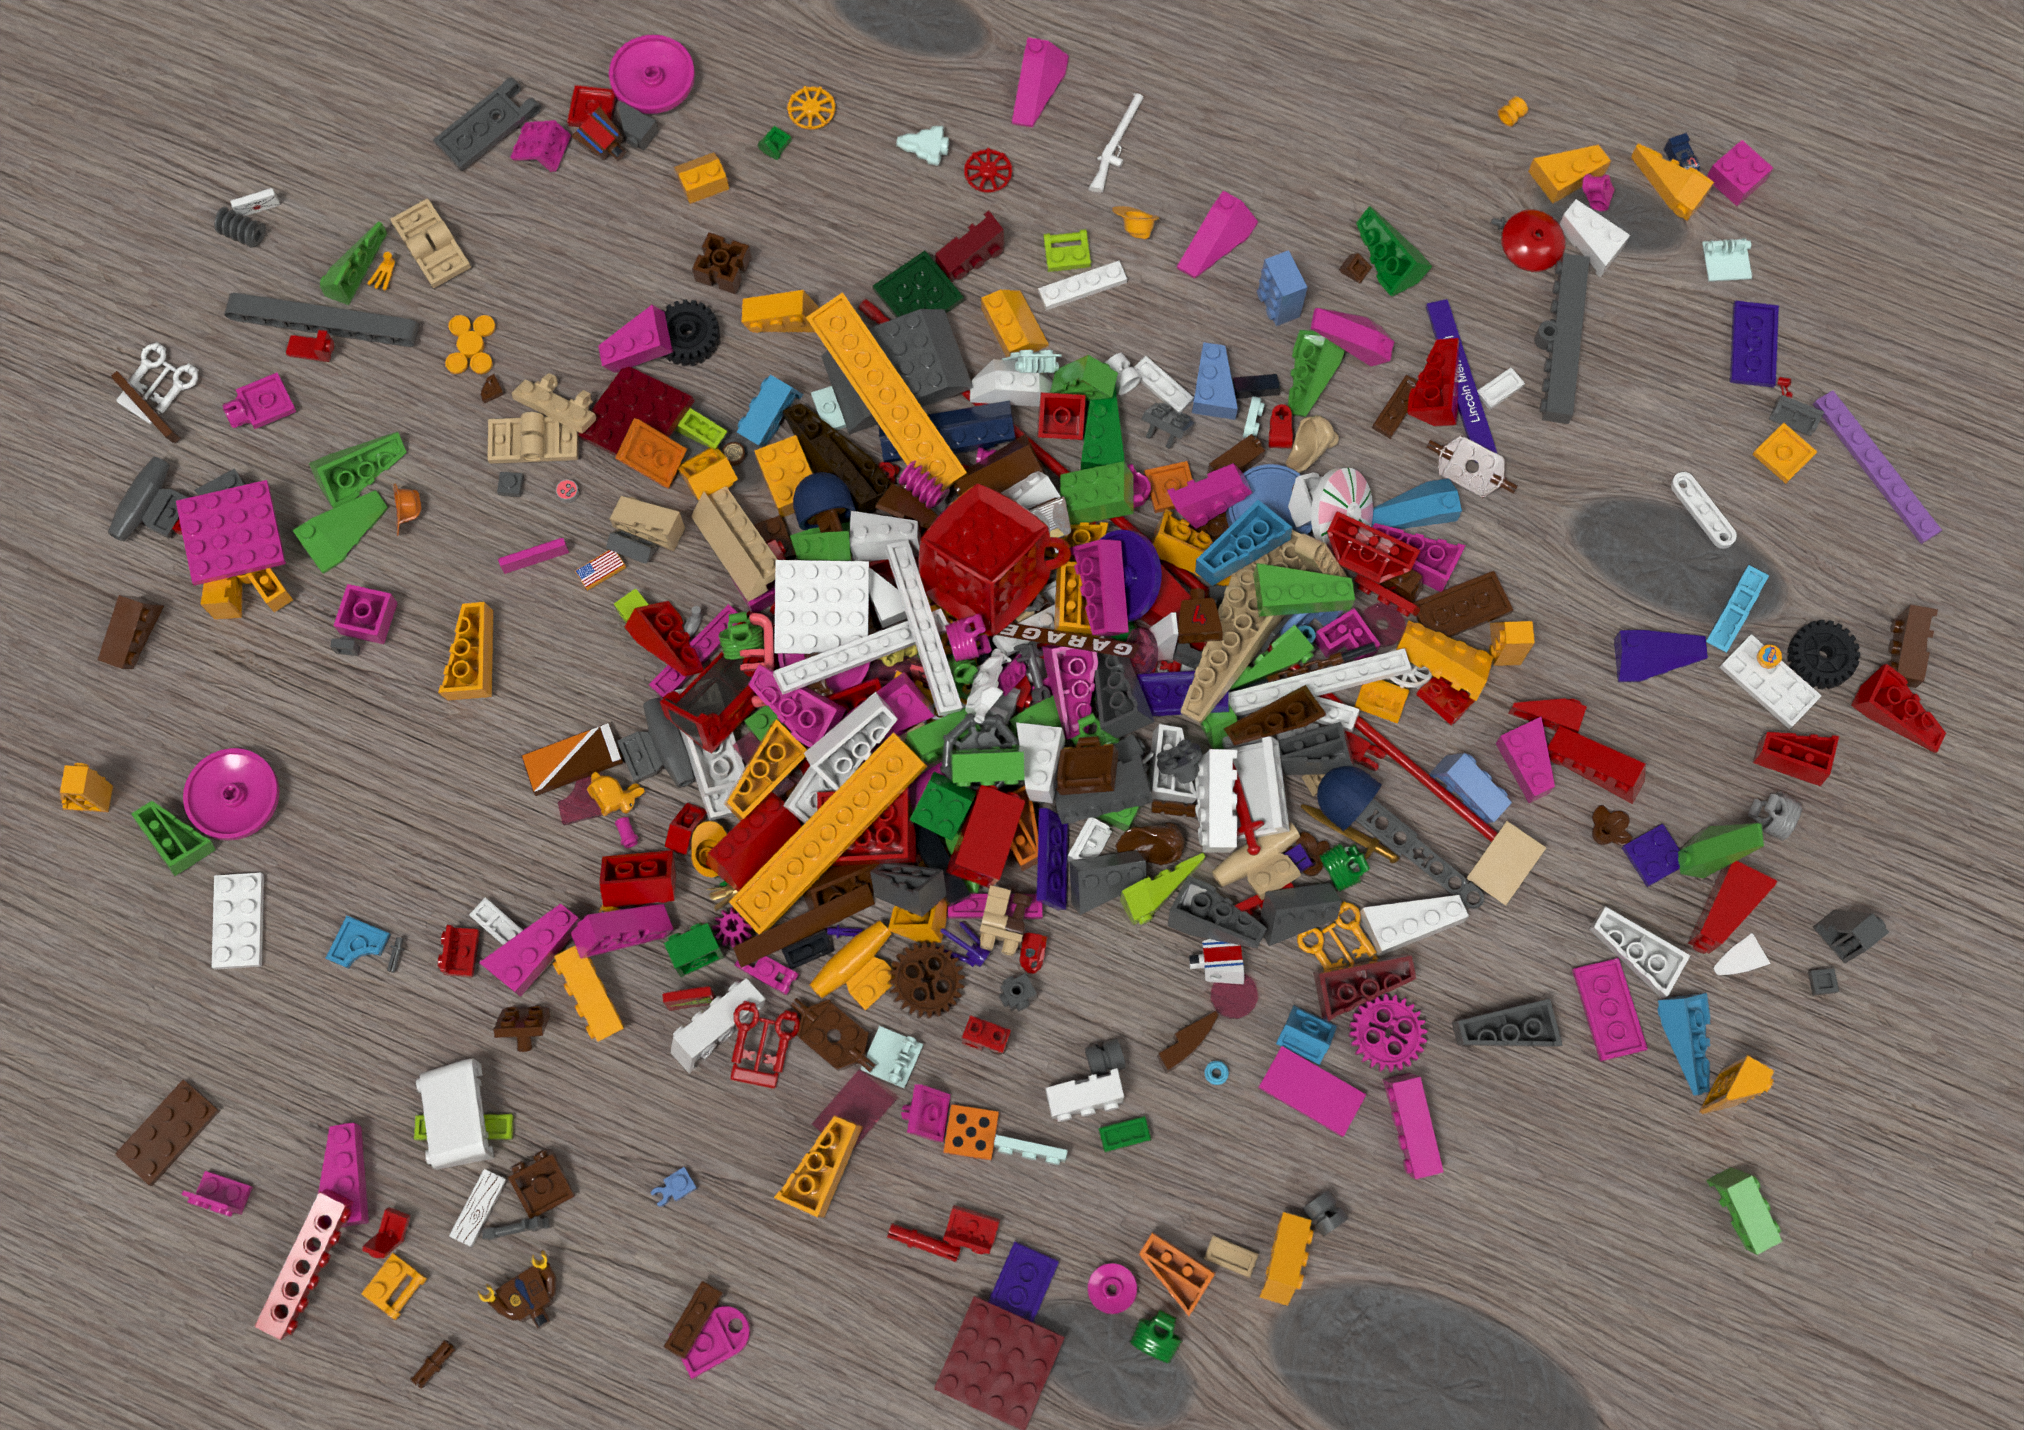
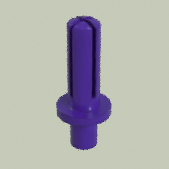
M839 925L836 928H827V935H836V939H839V936H856L859 934L851 932H862V929L839 928Z

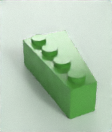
M1257 563L1253 573L1259 617L1346 611L1351 609L1355 601L1352 578Z

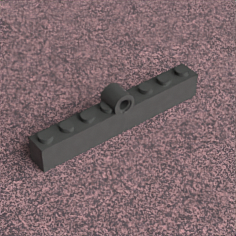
M1564 253L1561 260L1556 262L1554 273L1558 274V278L1554 281L1552 293H1555L1556 296L1555 300H1552L1550 313H1554L1553 319L1541 323L1534 337L1536 346L1549 352V359H1546L1544 364V372H1547V378L1543 379L1541 389L1542 392H1545L1544 399H1541L1539 412H1543V421L1569 424L1573 416L1590 257Z

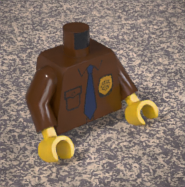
M541 1250L542 1260L535 1259L534 1254H532L533 1266L495 1290L496 1294H494L490 1284H485L486 1288L490 1291L487 1295H482L478 1291L479 1298L484 1302H488L499 1315L509 1320L526 1322L532 1318L538 1329L544 1327L551 1322L545 1309L554 1303L553 1297L556 1294L557 1279L550 1264L547 1262V1253Z

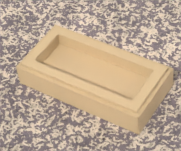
M1212 1236L1204 1260L1250 1278L1259 1254Z

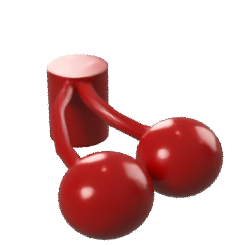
M1779 377L1777 384L1781 386L1782 395L1792 398L1793 394L1787 388L1791 385V378Z

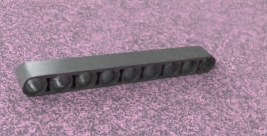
M230 293L224 312L225 317L238 322L317 334L318 330H324L331 336L404 347L414 346L419 324L416 321L407 318L240 293Z

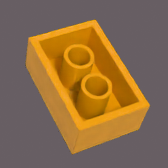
M796 435L754 450L757 463L781 518L795 513L793 497L796 487L805 477L812 474Z

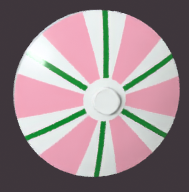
M1338 467L1327 472L1320 480L1312 501L1311 523L1314 537L1324 542L1333 556L1334 553L1327 530L1337 511L1370 527L1372 526L1373 501L1368 483L1360 472L1348 467Z

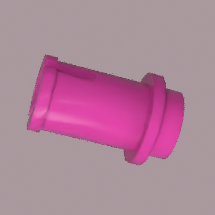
M629 817L616 820L615 826L622 839L620 841L621 845H624L625 848L637 845L638 835L634 834Z

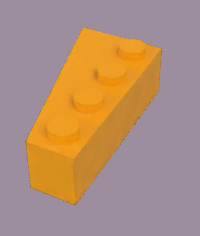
M1165 509L1156 526L1151 542L1158 553L1159 559H1163L1178 568H1183L1201 577L1195 572L1196 559L1214 542H1212L1207 533L1203 531L1200 533L1188 527L1189 522L1181 519V521L1171 516L1173 512ZM1231 575L1218 582L1217 585L1228 586Z
M485 602L464 603L461 606L456 624L454 643L450 646L449 652L451 654L448 665H445L443 675H445L443 684L440 685L438 691L447 701L492 697L493 610Z
M576 945L554 956L556 960L553 962L554 968L558 975H564L567 982L563 985L570 997L574 995L578 1003L574 1006L580 1018L585 1016L589 1024L585 1028L590 1038H596L597 1042L624 1029L625 1027L612 1000L607 996L602 980L596 975V969L592 960L589 957L580 959Z
M834 1116L815 1141L814 1146L806 1153L800 1165L789 1176L783 1188L778 1191L774 1198L815 1217H825L863 1126L843 1117Z

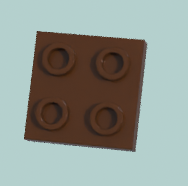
M535 1005L522 1009L515 1006L502 1009L493 1029L494 1038L516 1037L517 1051L528 1052L532 1050L531 1036H543L550 1018V1007L543 1008L542 1006Z

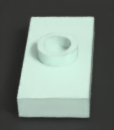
M832 386L811 392L819 417L835 430L845 428L846 424Z

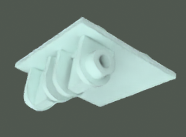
M1743 238L1739 240H1711L1702 242L1709 282L1752 279L1747 250L1751 248L1750 240Z
M1021 350L1020 352L1010 353V357L1003 358L1002 360L1018 361L1015 363V369L1020 373H1054L1059 369L1056 358L1062 356L1061 354H1053V350H1043L1040 353H1033V350Z
M879 1026L866 1056L877 1066L875 1069L872 1068L873 1071L871 1073L863 1066L860 1070L905 1088L923 1044L910 1036L905 1037Z

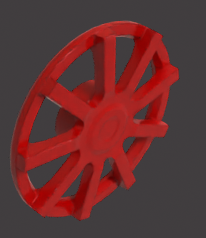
M987 148L973 152L964 166L965 179L977 191L984 193L996 192L1009 183L1012 176V164L1003 152L1001 153L997 150ZM986 154V162H983L979 156ZM990 154L998 156L993 162H990ZM975 159L980 166L970 165V163ZM1001 159H1003L1007 164L1002 166H996V164ZM968 169L979 171L970 177L968 176ZM1008 170V177H1005L997 171ZM981 177L982 181L979 187L972 183L974 179ZM995 177L1002 179L1004 183L997 187L994 181ZM990 181L993 189H983L985 182Z

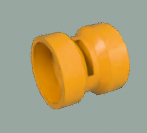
M1514 96L1509 100L1508 105H1504L1498 110L1500 120L1510 127L1518 121L1519 117L1521 118L1528 113L1527 104L1518 96Z

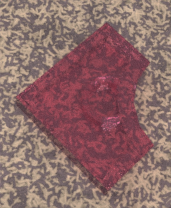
M591 776L576 781L572 793L567 798L558 802L564 826L603 816L601 808L587 791L591 784Z

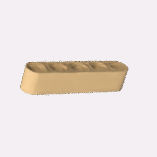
M1302 534L1297 539L1294 551L1309 572L1347 577L1324 542L1306 534Z

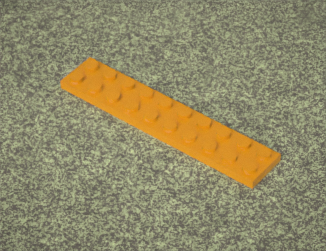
M843 292L806 317L907 466L916 460L915 468L922 465V474L927 471L930 472L928 480L933 477L937 478L935 486L941 482L943 483L942 492L956 483V480L967 474Z
M893 732L748 881L729 903L758 935L768 931L919 776L927 765Z

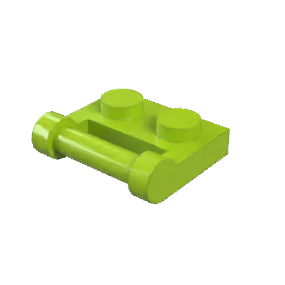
M1080 229L1079 232L1050 235V233L1043 234L1048 272L1091 267L1086 229ZM1072 241L1081 242V245L1057 248L1051 247V244Z

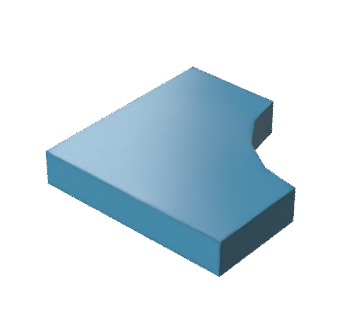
M346 916L325 959L349 969L353 962L362 956L371 954L381 956L391 934Z

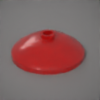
M1523 210L1514 214L1506 222L1501 234V244L1505 255L1515 266L1529 272H1542L1552 268L1561 259L1565 250V236L1559 223L1549 214L1539 210ZM1535 233H1539L1541 237H1537Z

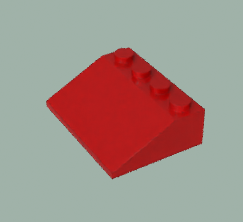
M908 787L831 866L916 862V836L914 822L910 821L912 807ZM836 791L817 792V810Z

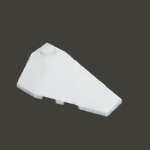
M1309 473L1296 477L1288 506L1296 528L1312 524V501L1315 490L1323 478L1318 473Z

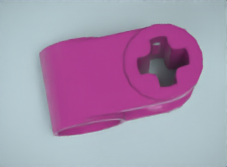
M1586 174L1583 179V192L1586 194L1591 208L1597 211L1608 210L1615 191L1610 176L1603 175L1598 177Z

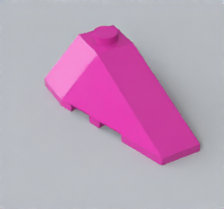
M1322 308L1314 309L1310 329L1371 367L1390 361L1394 341L1380 325L1363 316Z
M1057 645L1042 646L1046 671L1065 739H1070L1080 734L1077 720L1091 714L1092 691L1095 688L1094 676L1095 670L1098 667L1097 652ZM1089 725L1083 728L1085 733L1087 734L1089 730Z
M759 664L749 686L773 710L780 722L787 726L796 740L811 748L839 724L846 711L844 707L807 687H802L783 695L773 676L774 671Z

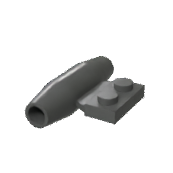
M154 456L135 477L116 509L108 530L109 535L124 542L143 521L149 530L168 539L174 531L172 528L179 520L176 501L189 497L172 489H161L170 467L166 461Z
M650 699L643 704L649 732L637 731L617 741L633 781L639 783L654 776L664 766L678 788L688 786L694 782V776L688 752L676 725L665 717L660 704L661 699Z

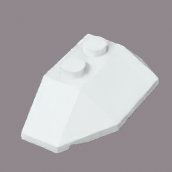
M993 359L971 380L973 388L970 389V402L992 404L1010 400L1011 405L1039 407L1040 393H1050L1053 381L1046 373H1020L1016 371L1015 363L1018 361Z

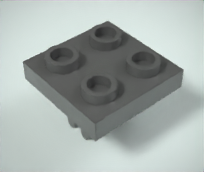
M1155 403L1142 416V420L1151 424L1146 438L1150 439L1153 437L1157 428L1170 434L1165 446L1168 449L1173 446L1176 438L1182 439L1193 429L1195 424L1194 421L1190 420V416L1172 411L1171 407L1165 403Z

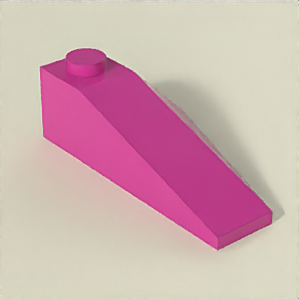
M1027 37L1012 124L1033 128L1045 109L1046 103L1055 93L1056 87L1065 77L1069 55L1048 40Z
M1222 191L1181 258L1177 269L1196 279L1212 267L1218 259L1228 255L1238 244L1245 242L1257 226V219L1240 199Z

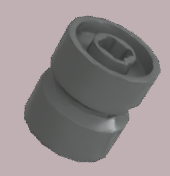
M1117 1038L1105 1041L1101 1047L1098 1044L1085 1047V1054L1092 1075L1097 1074V1076L1105 1075L1108 1069L1121 1070L1126 1068L1123 1052Z
M1329 1190L1303 1208L1311 1220L1317 1221L1315 1226L1323 1237L1349 1219L1341 1207L1335 1206L1336 1200Z

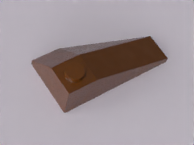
M879 864L843 865L827 869L803 894L809 910L819 907L867 883L872 894L874 890L870 872Z

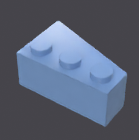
M1469 754L1446 755L1429 773L1433 779L1438 777L1447 785L1446 790L1450 793L1454 791L1464 801L1463 804L1486 823L1495 822L1512 803L1507 798L1508 794L1505 790L1497 787L1491 781L1492 777L1486 771L1481 770L1476 765V760Z

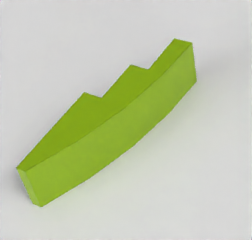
M691 408L675 428L676 432L716 450L727 434L725 429Z

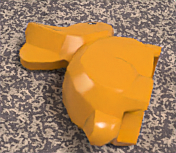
M597 772L591 775V784L587 788L591 798L595 799L601 808L603 816H607L619 809L622 813H629L633 809L635 799L645 792L644 788L636 783L632 784L627 790H622L617 779L610 776H600Z

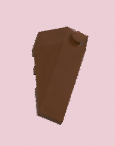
M892 484L878 501L875 508L902 519L918 521L919 526L928 529L940 513L934 507L928 509L926 502L921 503L919 501L920 496L914 497L912 491L905 489L906 485Z
M1304 685L1224 728V731L1235 746L1305 727L1326 716V713L1307 686Z

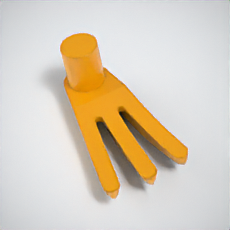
M390 252L383 254L384 261L367 282L368 286L379 277L374 287L378 289L385 279L382 289L386 291L395 265V260Z

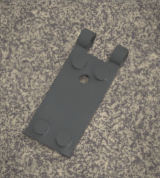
M510 77L435 137L433 141L463 171L525 120L537 116L542 107L534 98H529L518 108L509 98L516 96L520 92L521 85L513 77ZM495 115H500V116H501V117H500L499 119H497V120H494V119H493V117H494Z

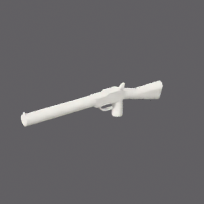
M1134 93V98L1113 137L1104 149L1102 156L1097 158V160H1101L1100 168L1088 188L1090 191L1103 192L1109 163L1117 167L1122 166L1123 159L1119 158L1121 153L1119 142L1143 100L1141 94ZM1118 147L1120 151L1116 157L1113 154Z

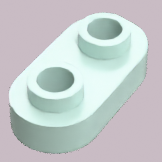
M1252 396L1243 438L1251 434L1257 436L1260 423H1256L1257 416H1262L1264 403L1260 402L1261 398Z

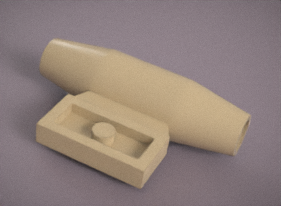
M1289 822V832L1256 838L1257 845L1261 847L1260 853L1256 856L1248 854V844L1234 851L1212 871L1217 883L1224 887L1248 877V883L1261 900H1264L1265 892L1279 890L1301 876L1299 869L1287 855L1282 854L1300 838V834L1295 826Z

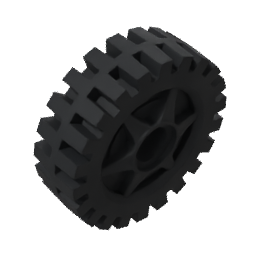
M688 299L683 300L682 304H679V301H675V306L672 307L669 304L666 306V311L662 309L665 312L672 353L664 356L668 361L672 360L673 364L676 365L681 363L682 366H687V363H690L691 366H695L697 361L701 364L704 362L705 357L707 359L712 357L711 352L715 353L717 350L716 345L719 346L720 329L716 316L709 307L706 308L705 304L701 302L698 304L696 300H692L689 303ZM685 331H691L690 334L683 335Z
M1819 620L1818 622L1813 621L1808 625L1806 624L1794 635L1787 649V653H1789L1787 661L1791 662L1789 668L1795 670V673L1805 682H1808L1812 688L1818 686V689L1823 690L1826 687L1827 689H1832L1835 686H1840L1853 675L1860 662L1858 661L1860 652H1857L1860 647L1858 643H1854L1856 640L1855 636H1849L1848 634L1851 631L1847 628L1845 630L1841 629L1843 625L1839 623L1834 625V621L1829 620L1825 623V620ZM1819 651L1824 652L1827 658L1822 657Z

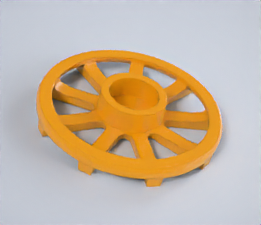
M804 86L790 96L787 108L788 115L795 125L803 129H819L828 124L834 116L835 102L833 97L820 86ZM809 91L816 92L813 99L810 98ZM802 93H805L807 100L804 101L798 96ZM820 93L827 97L825 99L817 101ZM795 100L801 103L802 106L792 107V104ZM830 102L832 109L820 106L824 103ZM802 110L803 112L795 119L792 112ZM820 111L830 113L826 121L820 115ZM804 116L808 117V126L799 123ZM817 117L822 124L812 126V118Z

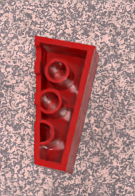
M1559 726L1548 746L1551 762L1566 767L1631 804L1634 803L1645 782V763L1562 726Z

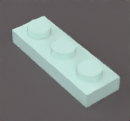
M999 1135L995 1137L994 1148H998L999 1153L1012 1155V1152L1022 1153V1158L1036 1160V1157L1045 1158V1162L1049 1164L1060 1165V1162L1065 1163L1067 1150Z

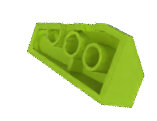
M1204 853L1179 863L1175 866V871L1171 872L1170 869L1163 870L1152 881L1148 877L1122 890L1120 903L1132 924L1139 923L1143 925L1153 919L1152 915L1185 883L1188 875L1191 876L1204 863Z

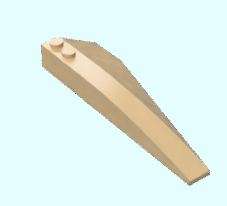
M1292 530L1291 540L1231 575L1229 585L1224 592L1222 604H1220L1218 609L1223 631V641L1207 642L1206 646H1204L1202 658L1194 673L1195 677L1187 692L1181 708V714L1201 724L1239 678L1267 641L1272 631L1280 623L1284 615L1259 617L1253 573L1257 563L1308 571L1294 551L1296 541L1302 534Z

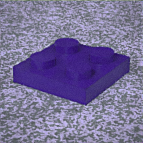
M1663 824L1622 847V850L1646 887L1653 885L1680 869L1678 862V852L1680 849Z

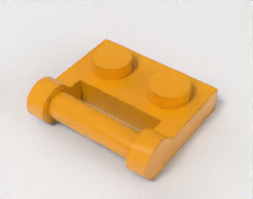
M392 1253L361 1294L392 1319L397 1320L401 1315L399 1313L419 1285H423L426 1282L427 1278L396 1254ZM407 1276H411L413 1279L394 1304L390 1306L388 1301Z

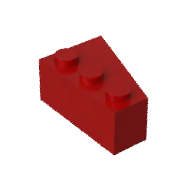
M1767 732L1757 745L1753 763L1821 786L1831 774L1839 736L1818 737L1816 734L1796 736V733Z

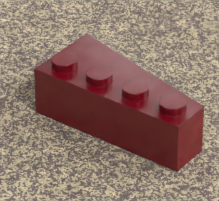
M1408 954L1313 972L1321 1016L1326 1021H1330L1342 1013L1349 1012L1365 1002L1372 1001L1378 996L1416 979L1412 955Z

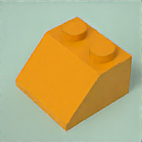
M714 152L674 167L689 204L729 190L727 176L719 158Z
M708 448L683 462L678 468L682 478L698 501L703 492L709 496L725 486L727 488L731 487L733 482L738 480L727 457L718 448L716 450Z

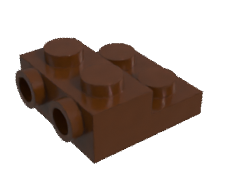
M546 1149L533 1155L534 1160L527 1164L524 1161H520L511 1167L512 1171L508 1173V1179L530 1219L575 1197L553 1150L548 1153Z

